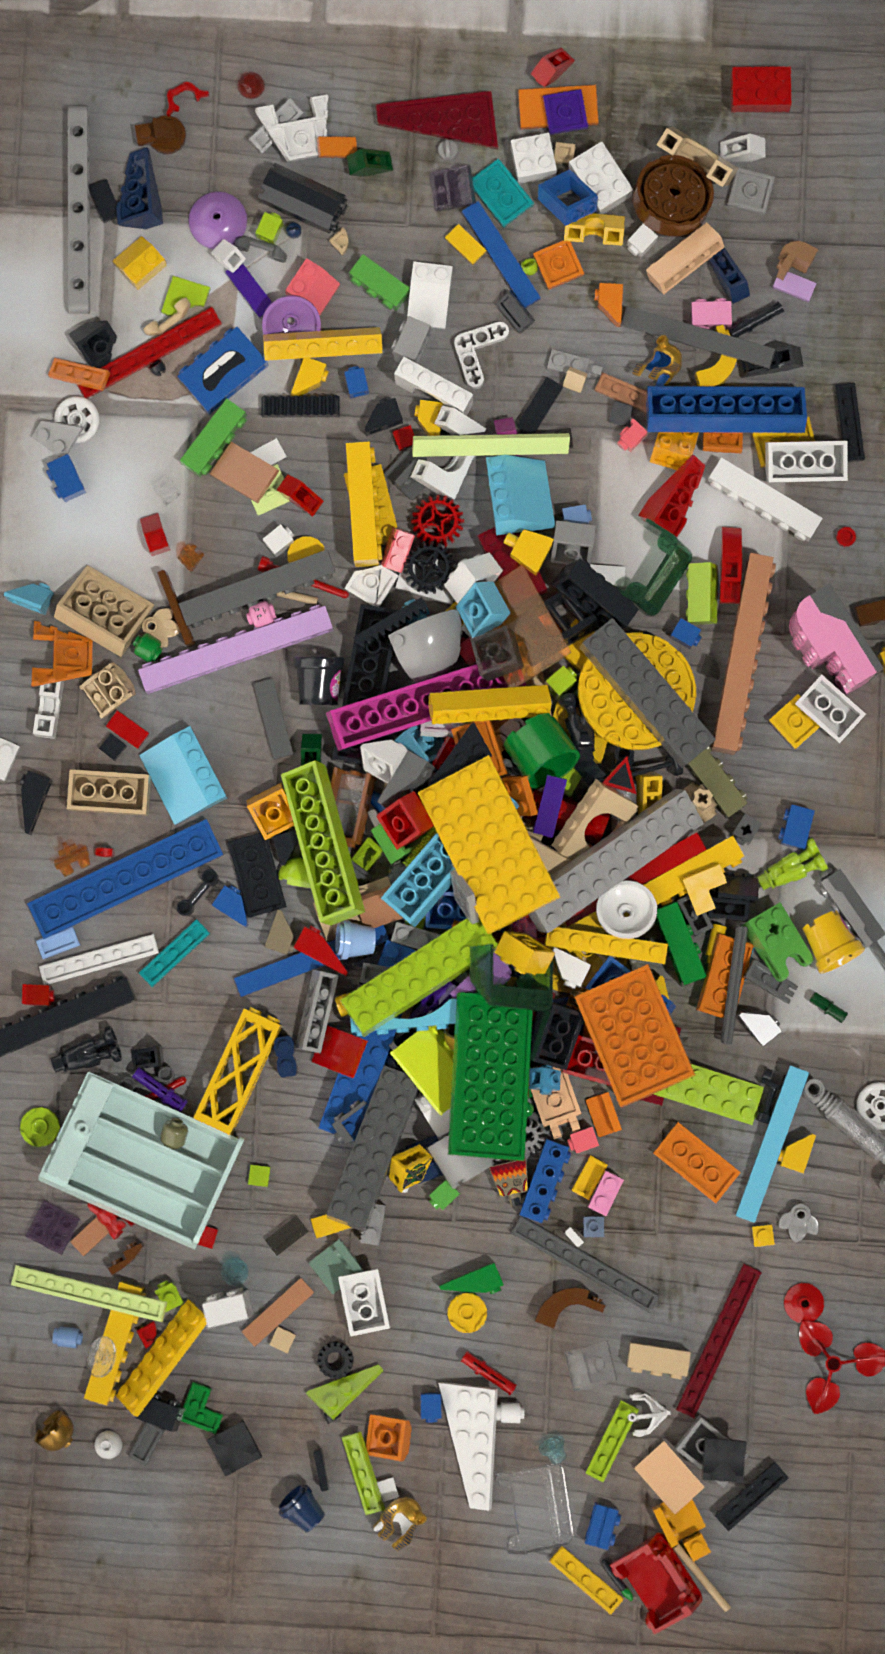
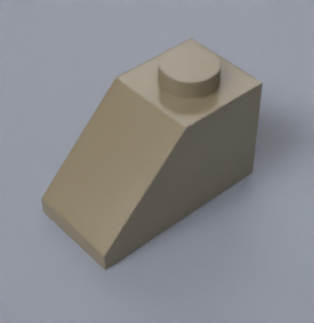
M277 910L265 948L289 955V952L293 953L295 937L283 912Z

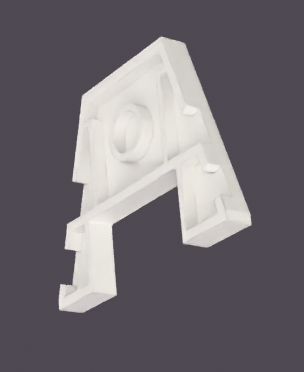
M328 94L310 98L313 118L278 124L273 105L255 109L257 116L288 163L318 157L317 138L327 137Z

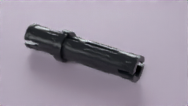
M777 301L755 315L743 318L742 322L727 330H729L730 336L738 338L747 332L751 333L757 326L783 313L784 309L781 303Z

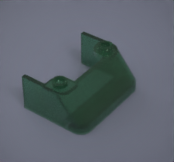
M647 518L644 528L659 536L657 540L658 548L666 553V556L647 586L639 582H633L627 586L625 591L619 590L623 596L634 602L639 612L648 617H654L660 612L689 566V563H691L692 553L674 534Z
M494 944L470 947L471 984L490 1006L531 1011H547L552 1007L553 959L545 974H521L517 979V987L493 985Z

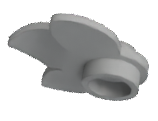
M803 1203L795 1204L791 1211L784 1213L779 1220V1228L789 1229V1235L794 1242L801 1241L806 1236V1233L817 1235L819 1230L816 1217L811 1215L809 1207ZM803 1211L804 1215L799 1217L797 1213Z

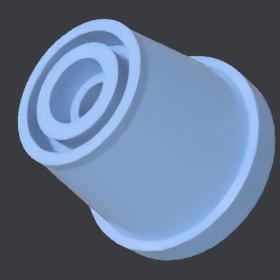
M344 920L337 924L335 950L336 955H339L340 959L347 960L348 957L374 953L376 941L374 927L352 923L349 920Z

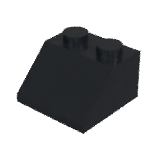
M725 871L723 873L727 883L716 887L715 898L750 901V903L758 901L759 878H754V874L742 873V877L734 876V872Z

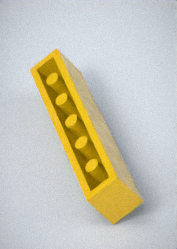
M380 327L263 334L265 361L382 353V334Z
M548 685L430 693L428 708L432 724L527 718L544 713L550 714L552 701Z
M556 927L547 933L545 946L665 964L668 944L638 939H624L612 935Z
M124 1281L119 1282L117 1290L146 1297V1293H143L144 1287ZM114 1310L110 1311L84 1399L106 1406L110 1401H114L117 1391L114 1390V1386L121 1379L123 1371L120 1370L121 1363L126 1362L128 1351L125 1350L127 1344H131L134 1332H132L133 1324L138 1323V1316Z

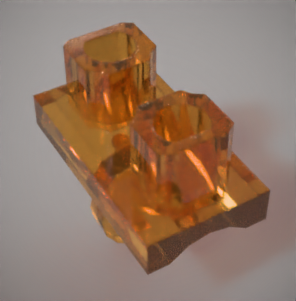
M66 841L62 843L64 848L57 851L59 856L62 857L54 860L56 869H59L64 877L74 873L71 863L78 861L81 869L91 865L89 850L86 845L77 849L76 843L68 846Z

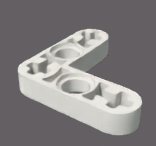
M496 322L459 334L455 338V350L469 388L479 389L484 383L483 373L475 350L504 341L509 335V328L504 322ZM498 327H500L502 330L505 329V331L503 332V336H500L499 333L493 334L494 339H490V333L488 330L491 329V333L497 332ZM481 332L485 333L487 340L485 342H478L476 335ZM473 335V342L475 345L472 346V342L466 343L465 348H463L462 345L458 346V344L460 343V339H463L466 342L469 341L470 336ZM466 357H472L475 363L468 367L464 365L463 361ZM474 370L476 378H480L478 384L470 382L472 374L471 372L467 374L466 371Z

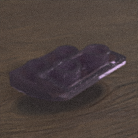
M43 1200L25 1237L62 1255L80 1219Z

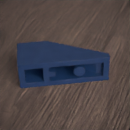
M724 247L708 261L724 292L732 304H735L749 297L750 291L746 278Z

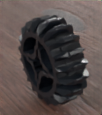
M423 541V548L416 544V552L410 549L409 553L412 557L406 556V560L409 563H404V568L409 569L404 570L403 574L410 575L406 578V582L413 580L411 588L419 585L417 592L420 593L422 588H425V594L429 593V589H432L433 594H436V587L443 591L442 584L445 585L446 579H449V573L456 570V568L450 567L455 565V560H449L453 557L452 553L445 555L448 551L447 547L443 548L442 551L440 550L441 543H438L435 548L434 541H430V547H426V542ZM432 553L427 560L417 559L422 554ZM438 555L445 562V571L436 565ZM433 562L432 566L435 569H430L429 572H427L426 574V567L424 566H429V564ZM413 564L422 569L421 580L415 576ZM430 576H442L435 582H426Z

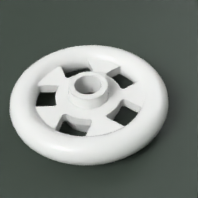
M74 396L65 399L59 404L54 414L55 423H62V416H67V425L84 427L86 422L91 425L87 432L82 430L75 443H83L92 438L99 426L97 408L90 400L84 397ZM76 404L77 410L70 412L69 406ZM85 408L90 412L88 417L82 412ZM76 417L80 418V422L78 424H76L74 421Z
M885 1082L871 1083L860 1092L857 1098V1112L878 1130H885V1121L881 1122L880 1116L885 1115V1097L879 1096L880 1090L885 1091ZM869 1094H872L875 1098L869 1104L865 1100ZM879 1102H882L884 1104V1108L882 1110L877 1108V1104ZM870 1108L875 1114L872 1118H869L866 1114V1111Z

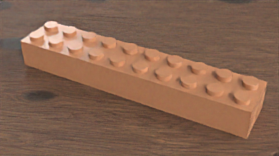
M750 553L747 558L740 594V604H738L713 735L716 740L711 745V750L714 752L734 755L742 747L743 737H740V733L745 730L747 718L744 717V712L747 713L750 705V698H747V696L752 691L754 679H751V675L756 672L758 663L755 655H758L762 642L758 638L762 635L765 621H762V617H765L768 610L769 602L766 601V597H769V594H771L773 583L769 582V580L773 577L776 569V563H773L774 557Z

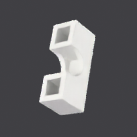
M64 681L40 685V706L38 714L35 716L33 728L35 736L50 739L56 738Z

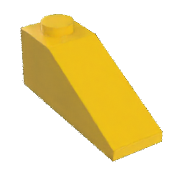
M655 771L635 776L638 814L662 798L663 776Z

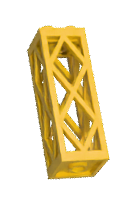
M252 1007L249 1010L243 1009L193 1117L228 1135L233 1134L274 1046L275 1038L278 1037L283 1027L279 1025L280 1020L269 1015L267 1018L261 1016V1011ZM247 1021L254 1024L253 1026L242 1032ZM264 1029L271 1032L267 1043H265ZM257 1031L260 1054L241 1066L239 1042ZM233 1053L234 1071L220 1080ZM257 1063L244 1090L242 1073ZM235 1078L238 1101L219 1113L217 1089ZM209 1102H211L212 1116L204 1113ZM235 1110L229 1124L221 1121L222 1118Z

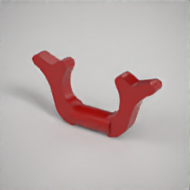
M183 82L177 87L170 89L167 93L169 104L167 116L170 117L173 112L180 111V107L173 101L176 95L184 91H191L194 93L196 101L199 102L201 98L208 97L209 92L198 89L191 82Z

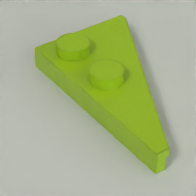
M376 1365L309 1390L306 1394L334 1420L383 1372V1369L380 1365Z

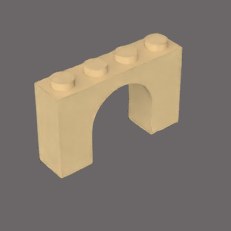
M675 127L666 128L657 143V146L671 155L684 156L698 163L707 173L706 177L722 187L730 184L739 169Z
M595 780L581 802L578 803L571 817L566 821L559 835L556 836L552 846L560 854L574 860L593 846L585 841L584 833L588 823L594 817L603 813H610L628 822L638 805L629 797Z

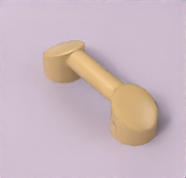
M187 298L181 299L174 305L177 313L161 325H158L156 321L149 323L144 327V332L148 336L164 333V331L187 315L191 303Z

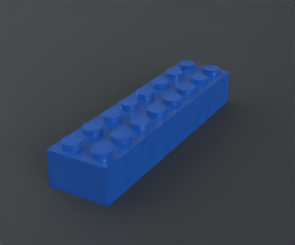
M647 386V432L805 433L807 422L805 387Z

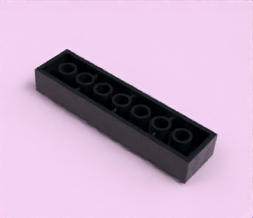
M361 604L355 636L398 610ZM392 627V633L396 632L397 629ZM385 632V638L379 635L378 642L372 639V646L365 643V650L358 647L354 641L342 707L386 693L394 652L388 637L390 635L389 632ZM378 738L339 751L335 743L332 759L335 762L363 766L361 746L366 743L377 742Z

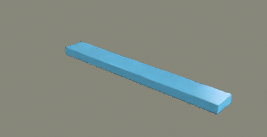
M789 1066L737 1209V1217L753 1223L756 1221L809 1075L808 1071Z

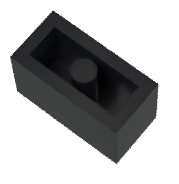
M711 897L715 909L707 912L709 919L748 921L750 901Z
M155 1393L139 1416L135 1418L170 1432L178 1431L185 1408L180 1407V1403L175 1400L169 1399L168 1402L162 1400V1396Z

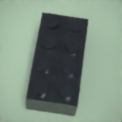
M581 558L563 567L551 584L588 617L594 614L598 619L599 627H602L613 618L624 629L639 610L632 600L623 596L617 587L607 582L602 574L597 573L587 561Z

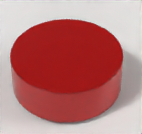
M843 527L836 534V541L841 547H850L856 540V533L850 527Z

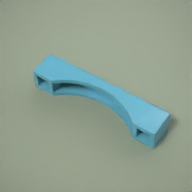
M449 999L442 1007L423 1017L413 1019L393 1018L375 1031L377 1035L389 1034L388 1030L406 1033L409 1032V1028H416L417 1031H428V1027L436 1026L437 1030L448 1029V1025L455 1024L457 999ZM350 1017L351 1032L357 1033V1037H362V1034Z

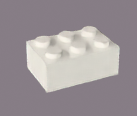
M603 142L598 143L569 161L568 169L598 195L597 214H605L632 197L633 189Z

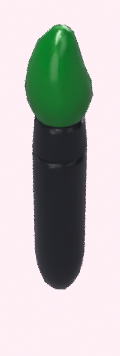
M603 1559L601 1563L604 1570L619 1588L622 1595L628 1600L633 1601L631 1590L626 1587L622 1579L613 1574L611 1564Z

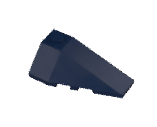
M146 147L129 154L125 170L127 176L125 184L121 187V200L117 203L116 207L119 226L146 230L163 224L162 206L149 149Z

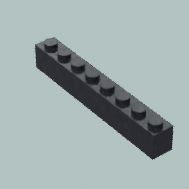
M122 976L116 977L111 980L112 984L104 986V983L93 987L94 991L88 994L83 991L74 995L75 999L71 1001L64 999L57 1002V1006L52 1009L45 1007L38 1010V1014L31 1017L28 1014L19 1018L20 1022L16 1024L9 1022L2 1025L0 1030V1057L136 1001L137 998L129 979Z

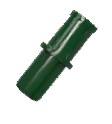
M816 992L809 1000L810 1003L824 1011L823 1014L830 1015L839 1023H842L848 1015V1012L836 1006L834 1001L830 1002Z

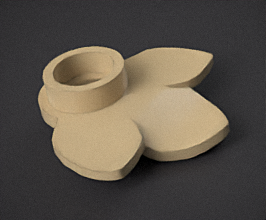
M168 608L158 610L153 617L146 618L142 624L143 632L145 634L150 633L162 642L161 647H168V638L180 633L178 624L171 620L173 617L172 609ZM150 623H154L156 625L154 630H150L148 628V625Z

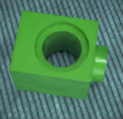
M445 1180L429 1195L431 1198L429 1202L436 1210L439 1208L444 1210L460 1193L456 1188L452 1189L448 1181Z

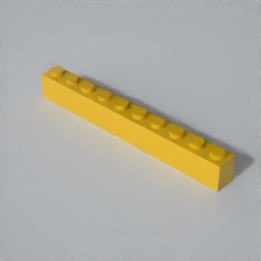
M731 836L643 886L653 894L656 904H661L663 907L673 901L671 897L677 894L679 897L687 894L682 878L718 863L723 873H725L724 868L729 865L732 868L743 863L741 859L745 856L734 836ZM597 911L567 927V929L599 934L608 933L601 926L597 917ZM625 912L623 916L628 917L630 914ZM567 949L569 953L574 952L575 955L578 954V953H580V952H582V951Z

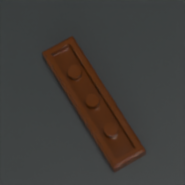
M161 570L157 574L184 642L188 647L195 645L194 638L184 620L179 600L169 575L165 570Z

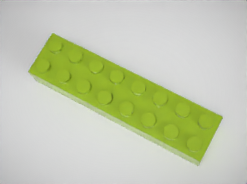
M312 761L281 774L320 922L331 926L364 913L365 908L326 765L318 761Z
M479 916V922L472 924L466 918L341 999L343 1007L363 1037L372 1033L495 952L498 944L492 935L486 932Z

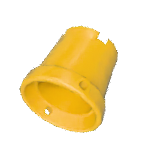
M837 910L834 912L830 911L814 919L813 926L810 927L807 924L802 928L815 956L816 968L819 974L830 972L848 963L865 951L864 945L860 940L855 939Z

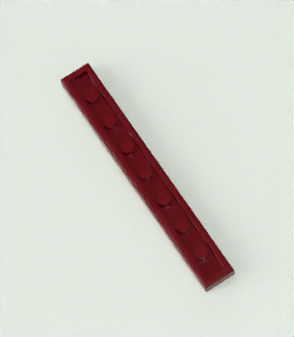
M744 1263L742 1264L676 1407L677 1411L695 1418L759 1280L761 1271Z

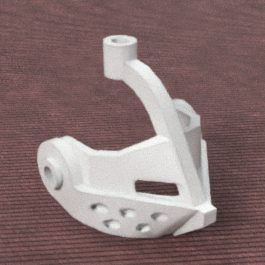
M641 1392L630 1394L632 1400H645L652 1411L649 1414L637 1415L636 1413H631L628 1416L631 1422L637 1419L652 1418L648 1428L634 1430L632 1432L633 1436L643 1437L650 1434L668 1415H671V1411L666 1410L653 1396L641 1394Z

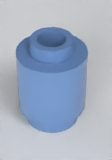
M60 1326V1328L54 1329L53 1344L76 1349L78 1345H82L83 1333H80L79 1328Z

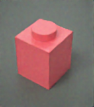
M593 1127L569 1134L570 1139L567 1140L570 1150H575L576 1154L599 1146Z

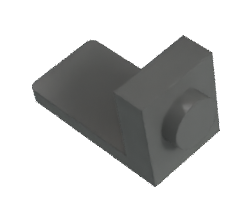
M360 1100L356 1101L350 1106L351 1111L347 1114L342 1112L333 1119L335 1123L332 1126L337 1131L334 1135L340 1143L345 1142L348 1144L353 1140L342 1122L367 1104L365 1100L363 1102H360Z

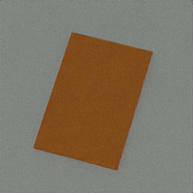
M523 565L494 583L510 614L500 626L481 635L509 688L520 686L572 653Z

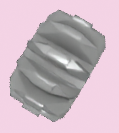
M529 1120V1127H526V1133L531 1131L534 1134L532 1136L534 1139L533 1141L528 1140L525 1142V1154L528 1152V1147L531 1148L532 1153H535L534 1145L539 1149L542 1148L537 1143L538 1140L545 1141V1138L538 1137L539 1134L544 1133V1130L536 1131L540 1124L537 1123L532 1128L533 1120Z

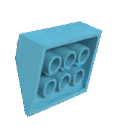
M511 455L486 457L496 535L519 533L523 530L534 531L555 528L545 461Z
M191 726L171 735L139 755L174 825L227 799Z

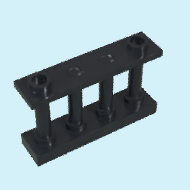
M559 591L554 596L523 614L510 618L506 623V634L510 635L516 632L530 650L528 652V663L531 667L536 666L598 629V619L594 614L585 617L579 608ZM563 603L566 604L579 621L572 627L567 625L555 609ZM548 612L560 627L562 633L552 636L539 617ZM532 622L546 642L540 646L535 645L522 628L523 626Z

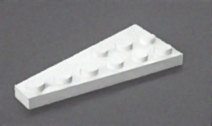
M439 1382L470 1508L489 1511L492 1509L498 1389Z

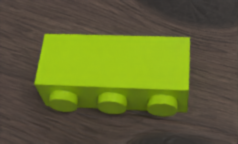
M711 562L689 563V569L686 572L688 580L686 618L689 623L694 625L717 624L718 565Z

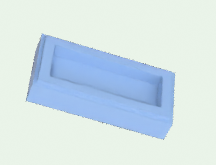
M70 927L46 939L42 938L36 941L43 960L80 946L74 927Z

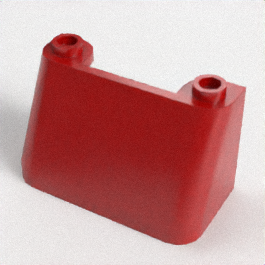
M660 1532L640 1543L610 1565L616 1577L622 1580L628 1578L648 1609L645 1623L654 1635L693 1614L702 1603L703 1598L699 1588L673 1548H671L666 1537Z

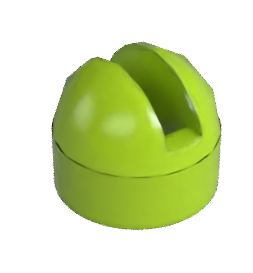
M534 258L526 259L521 263L522 270L527 275H534L538 270V265Z

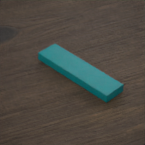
M196 919L146 965L139 974L153 988L211 933Z

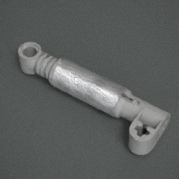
M818 1079L807 1081L803 1088L802 1096L813 1104L817 1103V1107L821 1106L819 1109L821 1111L824 1109L825 1117L853 1140L870 1157L881 1161L885 1165V1136L883 1133L878 1131L875 1126L871 1125L868 1120L849 1106L843 1099L833 1098V1094L829 1095L831 1092H826L827 1089ZM810 1085L816 1087L817 1093L815 1095L810 1094L808 1090ZM884 1174V1176H883V1177L881 1178V1180H880V1189H881L884 1193H885V1174Z

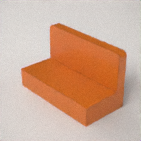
M609 1092L586 1100L598 1137L622 1130Z

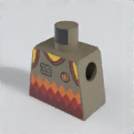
M526 1158L525 1161H510L490 1166L489 1170L500 1197L509 1196L511 1207L522 1205L520 1193L528 1191Z

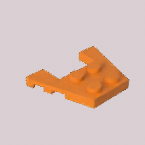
M34 621L33 640L54 641L53 669L32 667L31 686L35 687L92 675L93 640L72 632L67 634L58 631L56 627L50 626L49 628L41 625V622Z

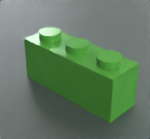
M364 254L349 272L350 281L355 286L365 288L369 296L374 299L376 297L383 301L382 305L389 310L394 309L397 311L410 294V288Z

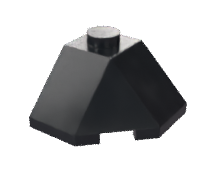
M107 320L84 323L69 333L70 338L89 366L100 369L111 361L113 344L116 343L117 335Z

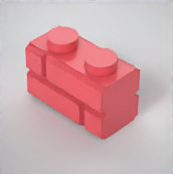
M393 526L384 550L385 555H382L383 560L380 561V564L383 567L402 573L407 559L406 556L409 554L415 535Z

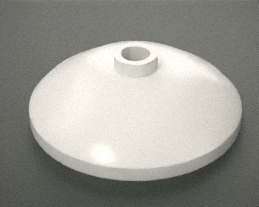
M633 881L620 882L600 896L597 902V917L601 926L608 933L618 938L631 939L645 934L652 927L657 916V904L653 894L645 886ZM628 912L630 916L625 917L623 913Z

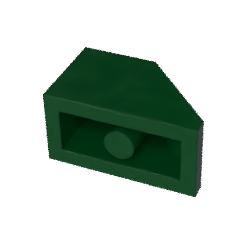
M360 149L346 156L349 173L352 176L365 177L393 171L391 155L388 151Z
M302 733L301 766L312 761L322 763V734Z

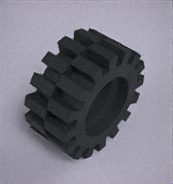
M338 1341L329 1342L324 1345L317 1357L319 1370L331 1379H339L346 1376L354 1362L353 1353L345 1343ZM333 1352H338L343 1357V1364L338 1368H333L328 1364V1356Z

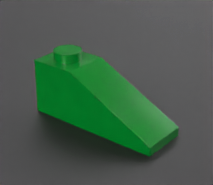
M493 1262L439 1285L440 1290L490 1292L492 1295L501 1291V1286H504L496 1264Z

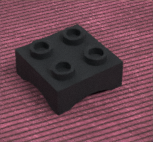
M244 1420L207 1440L225 1477L262 1458V1454Z
M705 1437L702 1480L743 1484L747 1442L743 1440Z

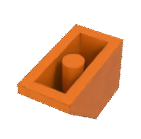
M600 283L599 289H595V301H598V308L616 327H620L623 284Z

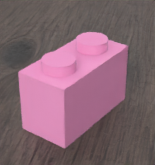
M723 298L715 299L713 302H707L706 299L695 300L691 304V325L704 329H715L716 326L724 325L725 329L731 328V301H726Z
M605 1171L587 1207L607 1216L624 1180Z

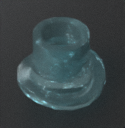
M231 1258L222 1265L221 1275L227 1284L239 1286L247 1280L249 1271L247 1264L243 1260Z
M563 1436L550 1438L539 1445L538 1450L540 1454L548 1456L552 1464L561 1463L567 1457L563 1448L565 1442Z

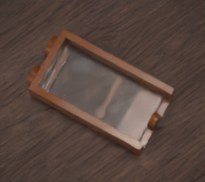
M334 767L331 787L347 846L350 848H355V845L362 846L377 777L370 773L362 774L357 771H344Z

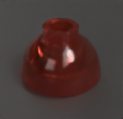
M247 72L240 77L238 90L243 97L255 99L264 92L265 83L258 73Z

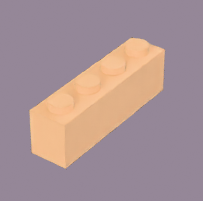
M708 223L698 227L694 233L683 239L675 248L666 252L662 258L652 263L646 269L649 280L664 295L724 248L721 236Z

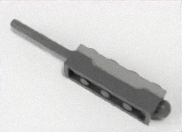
M830 868L820 871L819 878L822 882L819 883L821 886L819 890L821 894L831 900V908L833 911L837 910L840 913L845 924L854 933L855 939L860 940L865 948L870 946L885 966V952L877 942V940L885 935L880 924L841 869L832 875L830 873L833 870Z

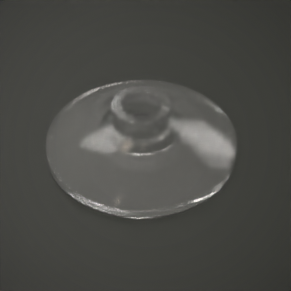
M97 1338L88 1350L87 1368L91 1375L95 1377L106 1376L114 1366L116 1348L110 1338Z

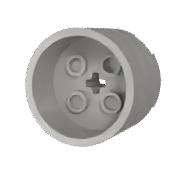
M449 1135L427 1148L452 1189L459 1186L458 1181L461 1180L464 1183L494 1164L492 1161L494 1159L448 1155Z

